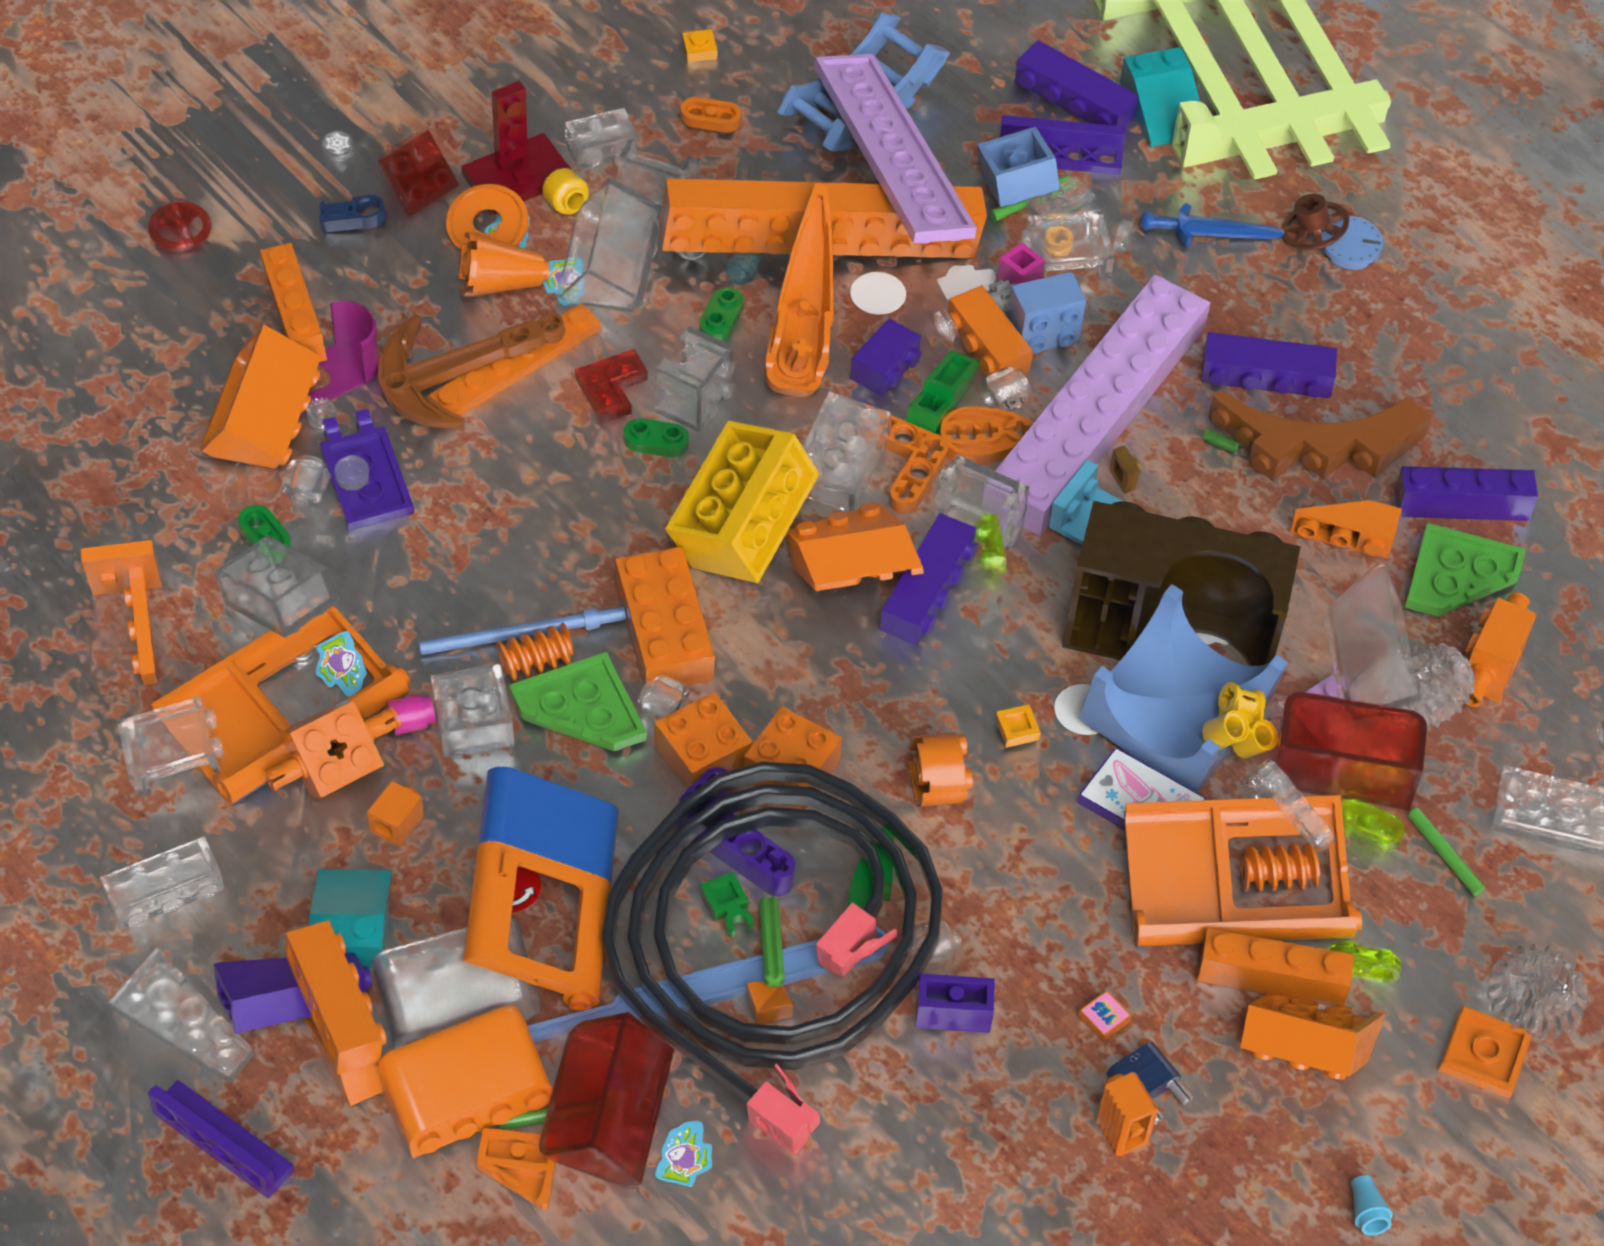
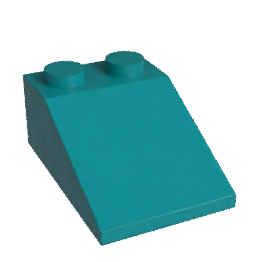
M1182 47L1124 57L1120 85L1139 95L1135 117L1150 148L1172 144L1179 103L1186 101L1200 102L1192 68Z
M318 869L308 926L329 920L334 933L342 935L346 954L355 953L361 965H367L369 969L385 970L392 870Z

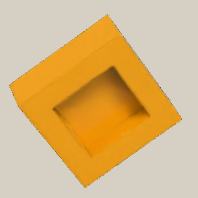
M712 29L682 32V43L687 62L717 59V47Z
M1030 704L996 712L995 721L1006 748L1040 739L1041 732Z

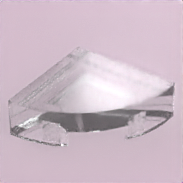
M1127 220L1120 222L1113 245L1115 251L1126 252L1136 226L1135 223Z

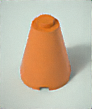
M474 232L465 233L464 237L469 239V243H462L459 260V279L465 280V288H460L462 297L540 287L542 281L548 280L549 262L544 261L542 254Z

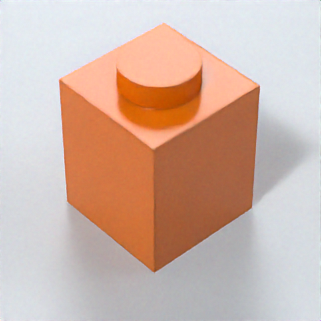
M391 781L367 811L369 831L400 847L424 816L422 796L410 786L403 787Z

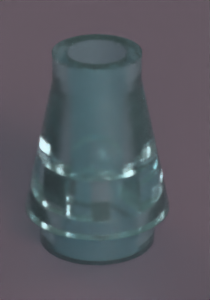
M736 253L726 263L728 278L733 283L739 285L751 282L755 278L760 259L764 253Z

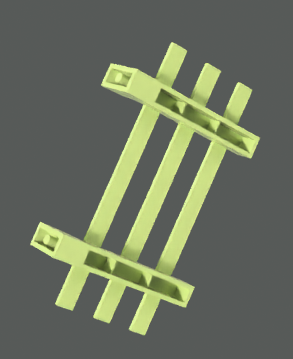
M1092 0L1103 21L1159 9L1179 47H1182L1194 74L1217 113L1216 116H1212L1208 107L1199 101L1179 103L1171 147L1183 168L1240 155L1254 180L1277 175L1278 170L1266 149L1297 142L1310 166L1334 161V156L1322 136L1351 129L1354 130L1367 154L1390 148L1391 144L1378 124L1385 121L1387 110L1390 107L1391 101L1388 92L1383 90L1377 79L1358 84L1354 83L1305 0H1277L1329 88L1327 91L1301 97L1297 94L1244 0H1215L1274 102L1243 109L1183 4L1197 0Z

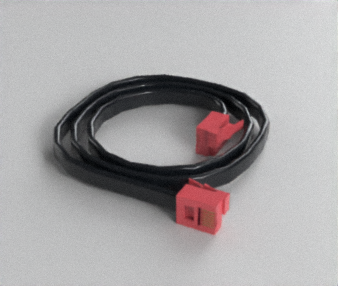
M762 761L715 775L679 802L634 851L607 894L601 942L616 992L643 1023L747 1102L749 1122L795 1156L808 1141V1133L811 1134L820 1124L819 1112L801 1099L797 1089L781 1069L798 1070L843 1056L887 1020L916 986L920 973L924 972L939 944L943 889L928 848L895 813L854 784L810 764ZM764 780L809 783L852 804L850 805L813 787L763 784L719 797L684 823L689 817L721 793ZM765 803L812 806L853 826L846 825L816 810L766 807L721 820L687 846L691 840L723 816ZM873 820L889 830L916 858L931 895L928 934L908 970L874 1010L840 1037L797 1051L746 1048L704 1027L680 1009L651 977L640 943L645 903L665 869L681 852L659 889L654 926L655 944L668 985L701 1022L743 1042L795 1045L841 1031L878 1002L891 987L913 947L917 893L901 849ZM768 826L815 829L853 847L869 866L873 878L872 895L863 910L852 902L816 943L818 964L833 975L837 973L844 978L857 962L872 955L873 952L897 937V930L893 929L877 939L875 918L883 906L885 873L876 848L864 837L865 835L893 864L905 898L902 936L883 971L874 982L836 1013L791 1027L743 1023L704 1004L677 973L666 939L671 900L691 866L727 838ZM652 858V862L633 891L627 936L643 990L673 1024L701 1045L747 1067L774 1068L785 1083L786 1092L792 1100L767 1081L757 1090L651 1010L624 979L614 946L619 906L640 871Z

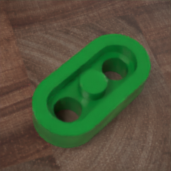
M724 287L713 293L700 318L699 332L703 339L712 343H719L730 337L743 312L744 298L740 291Z
M638 418L629 421L625 425L624 444L629 450L634 452L675 458L684 455L688 451L689 432L679 424Z
M250 505L239 513L238 524L241 534L263 560L267 562H280L290 555L292 550L290 535L268 508L262 505Z

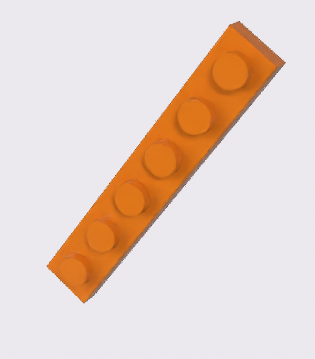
M579 303L560 315L563 318L566 331L559 342L548 343L545 341L542 346L532 349L527 354L516 355L511 358L504 357L467 372L429 395L444 408L461 416L601 331V321L582 303Z

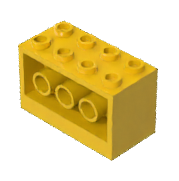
M728 420L705 461L701 464L700 470L693 482L686 490L675 513L671 516L665 530L677 547H683L686 560L692 568L759 583L817 480L819 472L794 433Z

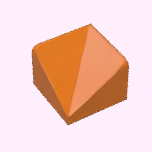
M753 981L746 983V997L755 1024L763 1025L792 1017L793 1004L783 985L770 988L765 985V982Z

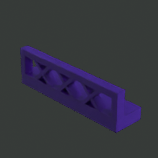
M1002 115L999 137L1036 127L1055 156L1057 169L1121 175L1122 151L1125 139L1124 126ZM1071 152L1080 153L1084 158L1072 160L1067 155ZM1102 155L1115 156V163H1104L1098 158Z
M179 1080L167 1091H164L156 1084L148 1091L154 1115L267 1199L294 1172L291 1162Z

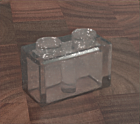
M624 108L565 122L566 146L578 170L637 155V133Z

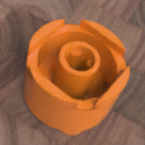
M949 732L912 736L909 751H916V757H914L913 761H909L914 798L915 800L920 799L918 807L959 804L967 800V789H972L973 781L971 769L964 766L963 755H967L965 734Z

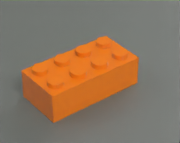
M683 547L615 558V583L621 605L625 608L626 623L646 693L714 680L715 655Z

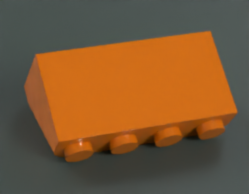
M263 325L236 355L201 443L200 451L213 458L275 469L278 465L284 466L292 453V448L289 447L290 441L296 437L302 425V422L298 421L300 414L306 410L311 400V396L308 395L309 389L315 385L321 371L317 367L321 356Z
M513 1005L500 1007L387 1052L378 1063L385 1104L412 1159L423 1154L432 1153L440 1147L457 1140L467 1139L475 1133L482 1131L483 1128L501 1125L529 1111L539 1110L555 1101L553 1088L527 1023L519 1008Z

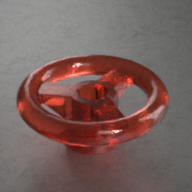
M185 201L163 205L152 214L148 222V233L152 241L161 248L170 251H186L199 246L208 238L212 229V221L208 212L195 203ZM198 216L202 221V229L198 235L192 237L189 232V224ZM158 231H172V233L179 235L182 241L167 240Z

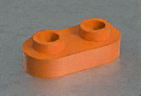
M690 97L682 102L680 117L682 122L689 127L728 133L740 127L742 111L737 104L732 102Z

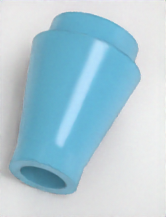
M1362 1175L1356 1177L1351 1182L1355 1225L1365 1235L1373 1236L1384 1233L1391 1227L1393 1213L1375 1186L1371 1176Z

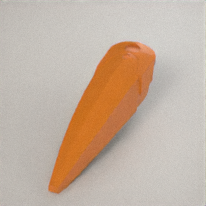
M816 183L794 242L779 298L774 327H771L766 355L765 380L768 386L776 393L794 397L813 395L819 388L829 363L830 328L833 323L832 228L827 185Z

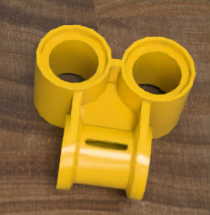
M1235 682L1226 683L1218 697L1219 716L1206 721L1203 725L1202 733L1204 740L1206 741L1209 738L1220 746L1219 750L1232 746L1238 756L1246 759L1273 749L1277 745L1278 733L1275 726L1264 719L1266 703L1264 693L1257 689L1251 691L1242 689Z

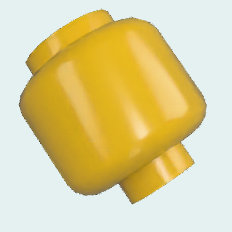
M561 168L555 170L546 178L543 185V195L545 200L560 214L571 215L580 211L585 206L589 198V188L587 183L573 170Z

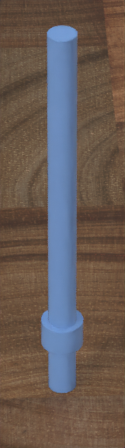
M624 606L597 611V608L582 610V614L419 641L421 655L494 643L498 640L506 641L509 637L518 639L523 633L533 636V632L537 629L546 634L548 626H554L559 632L560 624L563 622L568 627V630L585 627L586 630L600 628V624L626 620V612Z

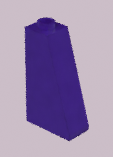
M355 953L345 954L347 962H353L356 966L359 976L358 986L361 993L367 992V988L372 987L368 966H362ZM286 958L214 963L217 997L235 1033L311 1016Z

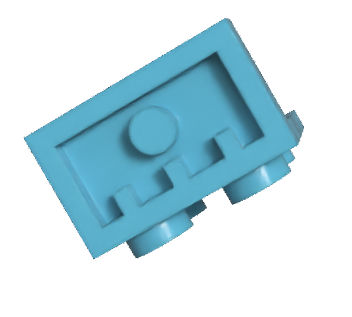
M1088 459L1052 503L1049 528L1080 545L1083 544L1093 501L1107 504L1122 501L1098 488L1099 481L1096 477L1099 465Z

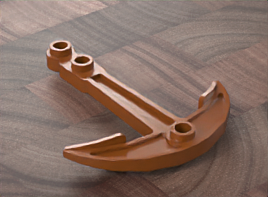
M548 313L540 317L538 321L529 320L502 330L495 336L408 365L407 359L412 358L414 338L421 322V317L414 314L389 336L379 356L378 379L388 404L405 419L429 427H461L466 422L464 417L444 408L430 395L424 398L420 392L504 357L511 358L516 355L527 354L532 349L542 346L545 341L548 343L559 342L566 331L563 318L559 314Z

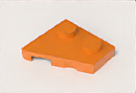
M483 1128L477 1157V1169L540 1209L549 1210L559 1149V1136Z

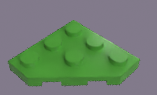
M1427 523L1405 608L1439 617L1518 582L1526 549Z
M607 652L509 685V694L521 719L611 751H617L647 740V731Z

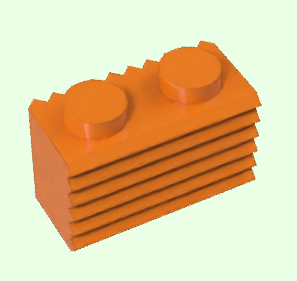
M1136 1072L1125 1076L1123 1074L1114 1075L1103 1085L1105 1089L1103 1097L1099 1102L1100 1110L1096 1124L1101 1125L1100 1130L1105 1131L1104 1136L1108 1137L1107 1142L1112 1144L1111 1149L1116 1150L1115 1155L1122 1156L1150 1142L1149 1139L1151 1138V1132L1153 1131V1125L1155 1124L1156 1114H1158L1157 1111L1159 1109Z

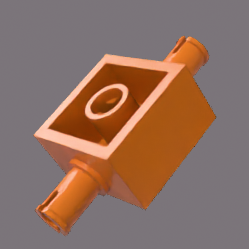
M1512 592L1509 594L1507 601L1498 597L1492 610L1486 607L1478 624L1480 628H1478L1476 633H1473L1466 648L1467 653L1459 668V671L1464 673L1460 687L1464 688V690L1461 692L1460 698L1465 704L1472 707L1480 706L1483 697L1499 703L1524 651L1537 613L1527 610L1530 601L1524 594Z
M342 700L279 732L291 758L263 771L265 779L271 780L267 784L275 792L301 777L309 795L322 798L384 766L375 747L374 739L401 727L400 719L395 720L393 718L397 716L396 711L390 706L364 721L354 701ZM330 742L336 743L335 755H328L327 750L331 748Z

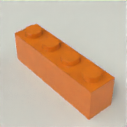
M292 243L260 250L265 277L284 335L320 355V362L327 360L322 333Z
M328 920L286 932L284 955L336 1074H340L379 1062L382 1045L386 1044V1035L380 1022L375 1023L371 1015L373 1009L368 993H361L358 986L359 976L355 964L347 962L345 957L346 948L342 935L334 933Z
M1207 928L1200 954L1197 982L1262 994L1271 992L1314 1000L1319 1004L1329 1006H1344L1351 987L1354 954Z

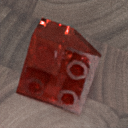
M429 129L406 137L389 148L378 160L380 167L408 216H412L460 185Z

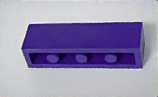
M1039 40L1017 60L1014 82L1088 123L1126 127L1135 117L1138 94Z
M1208 332L1203 352L1201 382L1330 398L1336 378L1337 348Z
M1402 466L1394 490L1396 507L1402 508L1400 517L1530 521L1538 499L1534 470Z
M939 513L917 550L924 574L912 575L911 569L905 570L882 609L881 631L916 646L924 634L928 636L931 633L936 621V612L938 609L941 611L945 609L950 598V588L952 585L958 586L964 574L965 568L963 566L965 562H971L976 555L979 543L975 542L976 527Z

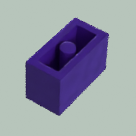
M888 318L852 357L850 379L882 397L891 387L895 388L900 383L903 374L909 367L914 368L919 362L922 355L920 351L921 336Z
M920 973L915 1028L990 1033L994 1014L995 979Z

